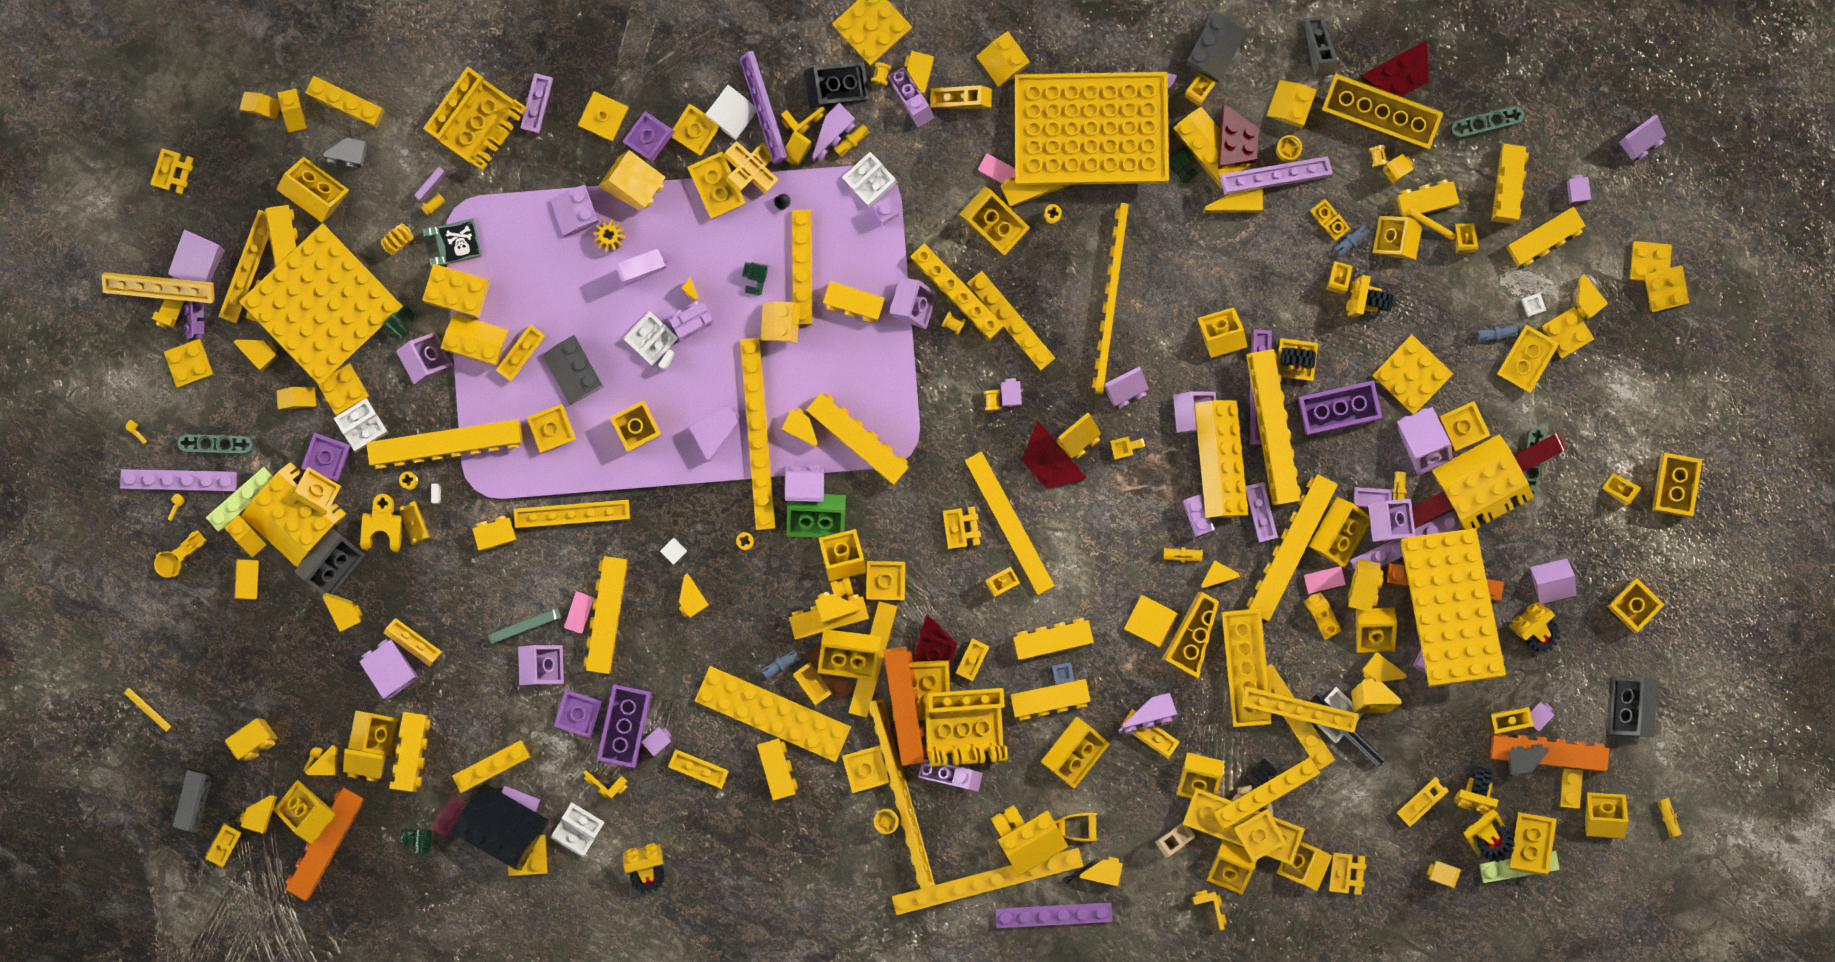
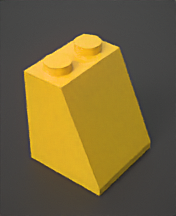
M628 150L617 158L598 187L640 211L645 207L649 208L654 201L653 195L655 192L659 193L663 188L664 184L662 182L666 177Z

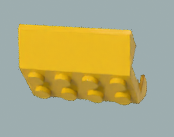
M467 66L423 129L443 145L483 171L487 166L483 159L487 161L492 159L490 155L485 153L487 148L497 152L499 148L494 143L501 146L509 135L505 128L511 131L514 128L507 120L512 117L514 120L519 121L521 117L516 112L523 115L527 108L517 100L508 97Z
M1500 434L1432 470L1437 482L1443 488L1460 519L1459 522L1463 530L1473 529L1471 522L1476 529L1479 528V521L1476 518L1479 514H1482L1483 520L1489 523L1491 520L1488 513L1494 520L1508 513L1505 504L1510 511L1513 510V503L1510 500L1513 496H1516V500L1520 505L1525 503L1522 495L1527 502L1534 499L1527 479Z
M290 462L278 471L251 500L241 516L298 567L314 546L334 525H338L347 514L341 508L336 511L339 506L335 503L329 508L326 515H323L292 497L298 485L294 481L301 476L302 472L300 470L294 472L297 467Z
M1003 688L927 693L924 717L926 750L931 767L940 766V762L942 766H947L948 758L946 754L948 753L951 754L953 765H958L959 761L961 765L976 764L978 760L979 763H985L984 751H988L991 762H996L997 760L998 762L1007 761V746H1003L1001 708L1005 707Z

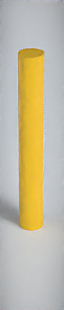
M1412 208L1407 210L1406 214L1450 240L1455 238L1456 234Z
M130 688L124 692L129 699L166 732L170 730L172 726Z

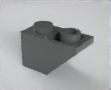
M1543 744L1531 745V749L1524 750V746L1512 747V751H1507L1510 775L1531 773L1549 752L1548 747L1543 748Z

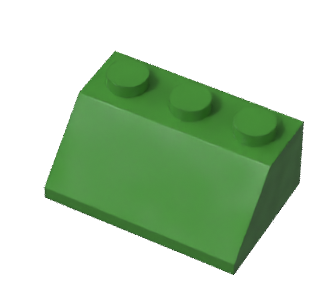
M824 494V502L788 501L787 536L820 538L844 532L846 495Z

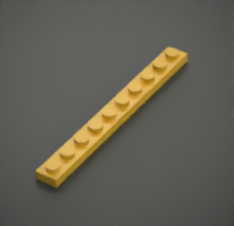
M1121 203L1120 208L1116 207L1115 219H1118V225L1114 226L1112 237L1116 238L1115 245H1111L1110 256L1113 257V262L1108 265L1107 275H1111L1110 283L1106 282L1105 294H1108L1107 302H1103L1102 313L1106 314L1105 321L1101 320L1100 332H1103L1102 339H1098L1097 350L1100 351V358H1096L1094 368L1098 370L1097 377H1093L1092 388H1095V393L1103 394L1129 205L1127 203Z
M740 339L756 530L775 529L760 339Z
M884 699L869 702V711L874 718L875 733L879 736L880 751L884 754L885 769L890 776V787L895 794V805L900 812V823L905 830L906 844L910 848L911 863L915 866L917 873L916 881L921 889L935 885Z
M1075 848L1054 855L1021 876H1018L1013 866L1010 865L892 896L896 915L1080 868L1083 867L1079 848Z

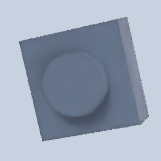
M1071 662L1052 666L1055 685L1075 681Z

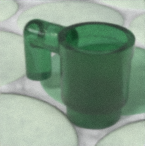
M1186 146L1169 156V166L1183 183H1187L1198 175L1194 168L1188 173H1185L1183 170L1194 159L1193 154Z
M745 262L742 277L757 281L756 287L746 285L745 293L757 296L762 294L768 265Z
M406 305L399 311L391 314L382 324L398 340L404 338L410 331L401 317L406 315L411 321L417 317Z
M402 829L400 846H408V837H413L414 853L429 854L433 830Z

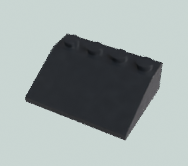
M483 783L461 812L450 832L513 869L521 871L549 819L490 785Z

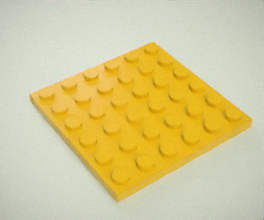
M323 223L239 301L318 385H321L403 307Z

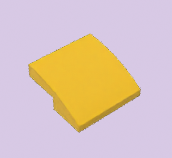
M1141 595L1124 629L1161 648L1178 613Z

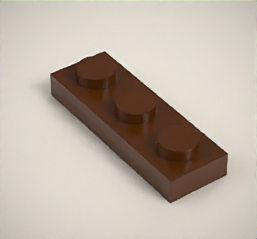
M820 643L804 654L816 671L818 670ZM818 673L838 701L854 690L844 676Z

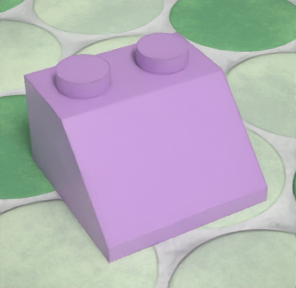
M1655 114L1626 135L1619 143L1632 160L1637 157L1641 160L1649 154L1647 151L1653 146L1656 149L1664 143L1662 139L1666 136V133L1658 116Z
M586 185L568 190L550 200L563 236L599 224Z
M900 277L889 313L898 320L927 329L937 293L919 280Z
M436 332L411 340L396 351L413 384L425 381L453 366L447 352L441 349L442 343Z
M1140 366L1104 385V389L1113 407L1118 406L1119 408L1130 404L1128 400L1134 397L1138 400L1146 396V391L1149 390Z
M1185 392L1173 395L1177 433L1197 432L1194 403L1216 400V392Z
M799 464L785 466V501L824 502V467L816 464L809 465V467Z
M1411 499L1368 503L1373 542L1415 536Z
M563 645L518 647L519 685L564 684Z

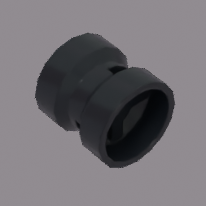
M1265 758L1260 762V767L1254 768L1251 771L1252 775L1261 784L1268 782L1269 776H1274L1278 772Z

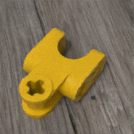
M379 494L374 498L372 513H363L360 540L362 550H368L371 547L373 536L380 531L388 534L390 548L393 552H399L402 515H393L394 501L387 494ZM383 499L388 502L384 509L379 505V502H383Z

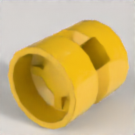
M1293 135L1282 137L1275 149L1277 158L1283 163L1296 161L1301 154L1302 143Z
M1014 805L1005 809L1004 814L998 813L990 818L1001 838L1025 824Z
M889 809L879 811L874 818L875 828L883 834L894 832L899 824L897 814Z

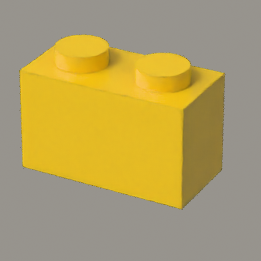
M506 516L497 517L494 519L495 522L489 524L487 521L476 524V528H472L480 552L517 541L510 518H506Z

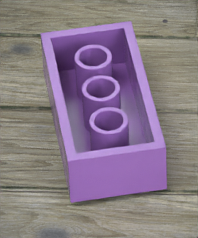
M1374 381L1301 396L1297 399L1305 436L1382 419Z
M613 684L597 760L632 768L637 767L652 692Z

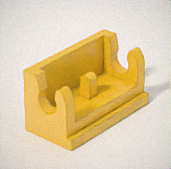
M414 501L407 506L399 507L412 545L430 539L417 502Z
M236 560L234 599H257L259 561Z
M810 662L793 673V676L815 706L833 694Z
M223 822L205 858L223 867L241 832Z

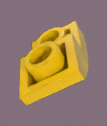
M1324 198L1309 210L1335 241L1350 229L1343 218L1335 212Z

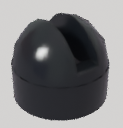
M779 194L774 198V204L779 210L789 207L791 198L788 194Z

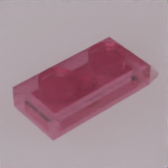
M452 795L431 828L447 838L459 815L467 805Z

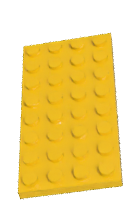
M1476 528L1401 538L1400 543L1429 687L1505 677L1506 673Z

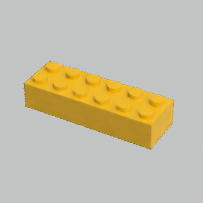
M1337 73L1334 74L1322 106L1323 111L1428 149L1431 148L1443 116L1442 111Z
M1211 400L1194 403L1206 518H1231L1248 515L1237 401Z

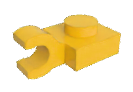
M1129 436L1110 441L1115 460L1133 456L1132 450L1145 447L1143 439L1130 442Z

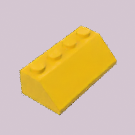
M1202 107L1190 113L1172 129L1175 136L1221 189V174L1243 171L1250 165H1227L1223 169H1218L1220 128Z

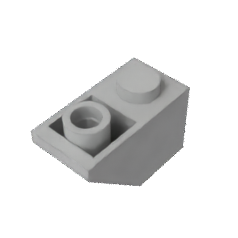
M345 138L325 151L323 157L328 159L327 162L338 165L339 162L346 163V166L350 168L363 167L367 143L365 141Z

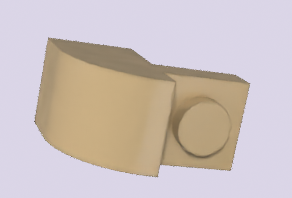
M1182 822L1155 841V843L1167 858L1196 836Z

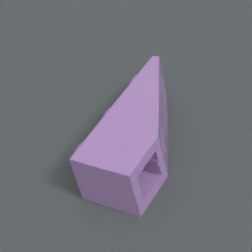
M904 67L887 76L917 127L934 119L929 104Z
M840 103L825 116L812 156L814 161L823 159L828 153L826 150L831 145L835 147L841 141L840 136L845 132L848 134L855 127V118Z
M1170 693L1152 697L1121 726L1118 732L1131 734L1139 728L1147 730L1153 728L1155 724L1167 725L1173 722L1172 720L1177 713Z
M924 759L925 762L921 763L919 778L979 791L983 774L981 772L948 764L947 766H942L941 763L940 766L931 767L927 759Z

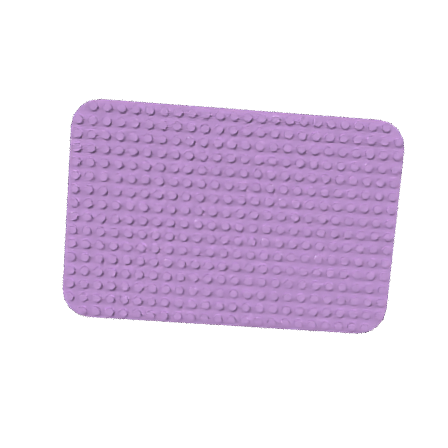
M855 165L771 172L779 180L766 194L750 182L741 191L746 204L712 220L692 178L664 180L662 182L664 184L663 188L659 193L655 192L652 197L654 201L649 208L645 207L640 211L603 191L598 186L586 187L599 224L596 225L604 227L602 221L605 220L606 224L609 225V220L612 219L613 226L619 222L620 227L618 229L624 228L625 230L624 233L620 234L626 237L625 240H619L623 246L619 247L616 244L615 252L612 246L609 248V252H606L605 246L602 249L598 248L601 242L594 243V239L598 237L594 236L593 232H599L596 225L563 236L550 200L574 188L488 194L465 199L453 209L446 224L473 218L482 256L449 263L447 268L488 279L491 283L480 319L450 311L451 319L454 314L509 330L499 365L530 324L546 335L545 339L512 382L496 371L497 366L453 354L459 428L518 419L521 422L524 443L519 444V448L507 449V446L500 447L499 451L489 452L488 449L481 450L480 454L470 455L469 452L462 453L461 465L466 480L474 490L486 497L508 499L752 479L740 339H760L763 303L793 302L792 210H811L812 325H799L797 343L760 341L771 477L785 476V466L790 464H799L806 467L816 464L824 467V473L873 469L808 413L806 416L810 419L818 442L817 447L781 430L791 409L796 410L800 408L806 411L820 393L823 395L829 394L835 400L833 403L837 407L842 405L850 412L848 414L849 417L853 420L855 418L860 420L864 424L862 428L867 432L873 431L879 437L877 440L881 444L887 443L892 447L894 455L897 457L901 455L907 459L911 456L919 441L920 419L912 324L898 320L889 313L900 277L908 279L902 199L898 185L895 184L873 204L875 205L889 196L897 208L899 216L884 225L881 224L873 211V205L869 208L842 178ZM779 194H788L791 198L789 207L779 210L774 204V198ZM607 232V236H604V238L611 240L614 234ZM658 249L659 253L664 252L668 261L665 263L666 269L624 287L615 264ZM691 277L699 299L698 302L703 301L714 323L682 341L678 337L669 348V350L675 353V357L667 370L664 371L658 364L666 352L651 366L623 337L648 311L655 315L677 336L669 319L672 318L671 314L678 310L684 312L689 309L688 305L694 302L681 288ZM832 281L885 298L878 322L868 323L862 320L863 317L857 315L855 318L844 315V311L838 309L837 312L827 310L826 306L823 305L829 282ZM575 335L604 387L570 406L542 355L558 343ZM644 400L662 437L628 454L609 417ZM563 404L576 440L540 453L526 417ZM730 405L731 409L735 407L740 415V418L737 419L739 424L712 460L707 461L689 426Z

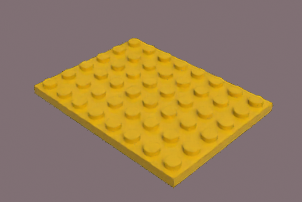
M1167 72L1015 74L1016 185L1169 183Z

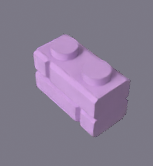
M698 300L688 305L689 309L684 312L678 310L671 314L672 318L669 321L680 341L714 323L703 301L700 303Z
M1202 494L1182 501L1195 538L1215 530L1210 521L1211 518H1206Z

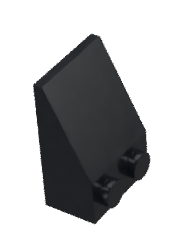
M864 62L814 66L803 71L809 108L870 99Z

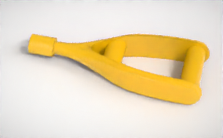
M1097 813L1071 814L1054 821L1055 824L1057 823L1058 829L1065 839L1075 841L1098 840L1096 839ZM1088 815L1089 839L1065 836V819Z

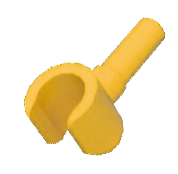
M129 420L126 424V429L133 433L142 444H145L147 441L136 431L138 424Z
M179 493L175 494L170 500L175 504L168 517L170 521H172L178 508L184 503V498Z
M314 747L310 751L309 760L303 769L305 772L312 765L314 758L319 759L322 756V748Z

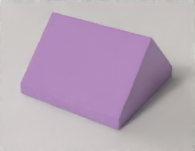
M1568 558L1530 567L1538 603L1544 604L1577 596L1575 575Z

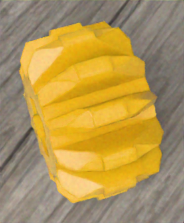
M612 219L609 220V225L603 220L602 224L604 227L596 225L599 232H593V235L598 237L594 239V243L601 242L598 248L602 249L605 246L606 252H609V248L612 246L615 252L616 244L619 247L623 246L619 240H625L626 237L620 235L625 230L624 228L618 229L620 227L619 222L613 226ZM607 232L614 234L611 240L604 238V236H607Z
M400 224L381 239V244L386 252L394 255L409 244L414 236L408 227Z

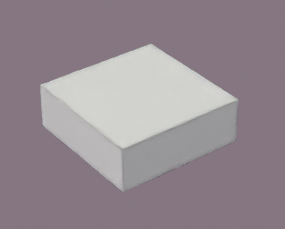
M1540 293L1521 299L1527 317L1546 311Z
M668 349L658 366L664 371L667 370L675 357V353Z
M431 484L432 504L441 503V486L439 484Z
M673 538L660 552L674 565L687 553V550Z

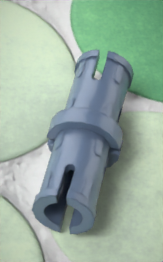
M1362 224L1361 227L1351 235L1348 234L1346 239L1333 249L1336 253H1339L1338 256L1342 257L1351 248H1356L1358 243L1371 233Z
M1516 324L1504 327L1494 326L1491 329L1477 331L1479 342L1489 340L1501 341L1502 338L1518 336Z
M793 649L785 656L776 658L772 664L761 669V671L768 680L777 673L786 671L787 667L800 659Z

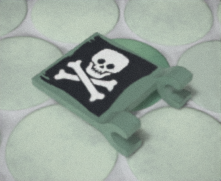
M473 218L422 229L425 239L436 236L440 257L429 259L431 267L433 264L442 266L482 256Z

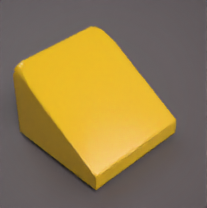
M690 277L681 288L693 301H697L699 299Z

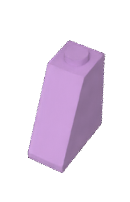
M655 249L617 263L615 267L625 287L666 269L665 263L668 261L664 252L659 253V250Z
M730 405L689 426L707 461L712 460L739 424L737 419L740 418V415L735 407L731 409Z

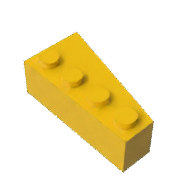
M1503 144L1501 146L1491 218L1493 222L1515 224L1520 220V204L1524 194L1522 185L1526 179L1524 165L1527 164L1529 153L1526 152V147L1510 144Z
M1203 592L1197 593L1162 660L1195 678H1199L1219 601Z
M403 712L399 739L401 741L396 749L398 761L393 765L392 771L395 781L390 782L391 789L417 792V788H421L422 777H419L420 769L424 768L425 763L422 753L423 750H426L428 739H425V733L430 729V720H428L427 715Z

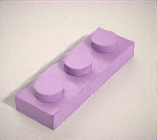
M534 73L526 104L527 110L524 112L520 127L522 130L540 133L553 83L552 77Z
M1264 482L1246 486V495L1259 543L1278 538Z

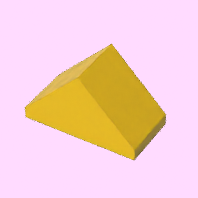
M1200 72L1187 89L1184 98L1200 107L1216 82Z
M244 92L239 110L277 120L280 102L261 93Z
M1474 223L1455 224L1456 254L1475 253L1478 250V242Z
M1334 261L1326 290L1345 295L1348 290L1353 266Z
M291 387L277 390L278 410L317 407L315 387Z
M1612 473L1602 487L1604 491L1625 506L1632 502L1641 489L1639 486L1615 473Z
M1214 560L1201 584V588L1237 579L1240 577L1239 573Z
M1011 567L985 580L994 598L1020 584Z
M332 745L305 773L307 775H337L338 748Z

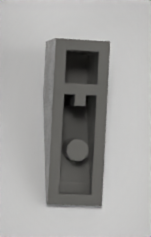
M1323 16L1305 18L1304 24L1310 60L1315 76L1334 75L1338 60Z

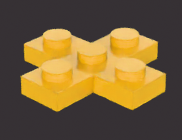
M736 141L723 155L736 167L726 178V181L739 193L752 182L766 194L779 180L766 168L772 159L768 147L763 143L750 154Z

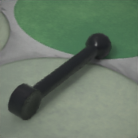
M1095 859L1071 876L1064 877V882L1069 884L1073 878L1098 863L1099 860Z

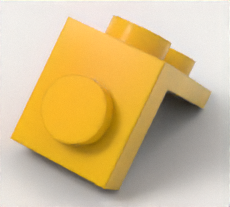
M822 106L800 124L786 110L781 114V123L787 130L791 129L793 133L796 130L803 134L809 129L808 125L813 121L817 123L824 117L825 108Z
M164 299L159 313L154 312L152 317L153 320L157 321L155 325L165 329L167 326L174 328L185 301Z
M1321 592L1313 594L1303 601L1306 608L1313 615L1325 640L1341 632L1334 613Z
M587 770L583 772L586 775L584 779L592 786L595 783L600 788L598 792L606 799L608 797L613 799L617 793L621 795L628 787L626 785L628 781L621 776L608 790Z
M1207 890L1195 892L1196 896L1192 897L1193 904L1213 901L1219 930H1224V925H1227L1225 915L1220 913L1219 907L1222 906L1220 895H1216V892L1207 893Z

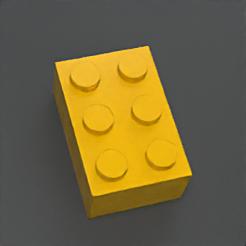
M433 264L422 301L426 304L480 319L491 282L488 279Z
M1669 453L1661 454L1651 511L1687 518L1692 517L1703 459Z
M256 718L226 739L225 742L238 760L251 762L260 756L258 752L273 747L276 744L274 741L278 738L264 719Z

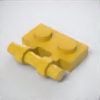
M162 148L150 185L170 191L171 185L174 184L177 185L175 193L182 195L184 188L188 184L186 180L189 171H192L194 158L186 156L183 163L179 161L181 154ZM177 168L182 169L179 179L174 178Z
M968 507V515L964 516L962 508L943 511L948 549L967 547L966 539L972 538L973 546L980 545L979 537H981V532L978 531L977 520L979 518L975 507ZM969 521L971 532L965 533L964 522Z
M1333 853L1329 891L1349 893V886H1355L1354 894L1361 895L1362 887L1365 884L1363 876L1367 866L1365 864L1366 856H1358L1357 863H1352L1353 855ZM1351 868L1356 869L1355 880H1350Z

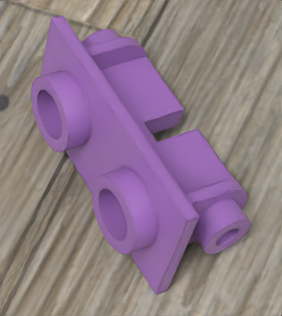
M187 301L184 305V315L187 318V323L184 324V334L187 335V340L194 336L195 339H203L204 321H197V318H204V304L202 302H194L193 304V301Z

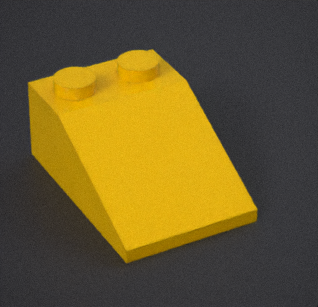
M985 186L959 214L1004 256L1030 228L992 190Z
M1087 413L1061 434L1057 439V443L1071 460L1074 457L1078 459L1085 453L1084 449L1088 445L1093 447L1100 441L1098 437L1101 435V432L1091 415Z
M299 780L293 784L273 809L295 834L310 844L319 837L322 830L335 816V813Z

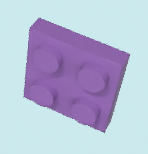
M644 111L622 142L653 162L675 131Z
M314 433L301 469L306 470L309 467L326 478L338 482L351 445Z
M565 690L554 727L591 738L603 701Z

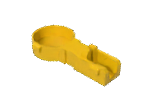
M197 530L192 532L180 544L181 546L172 552H159L154 562L156 572L166 578L176 577L181 570L182 562L185 558L204 545L207 540Z

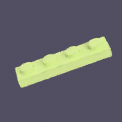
M263 467L206 518L220 532L247 508L251 500L273 476Z
M1552 851L1549 872L1560 870L1556 851ZM1511 858L1504 861L1499 860V862L1493 861L1479 864L1483 883L1533 875L1534 873L1510 870Z

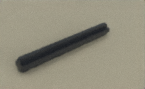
M1318 694L1310 700L1313 703L1330 706ZM1338 729L1376 766L1379 767L1384 763L1385 758L1356 730L1353 733Z

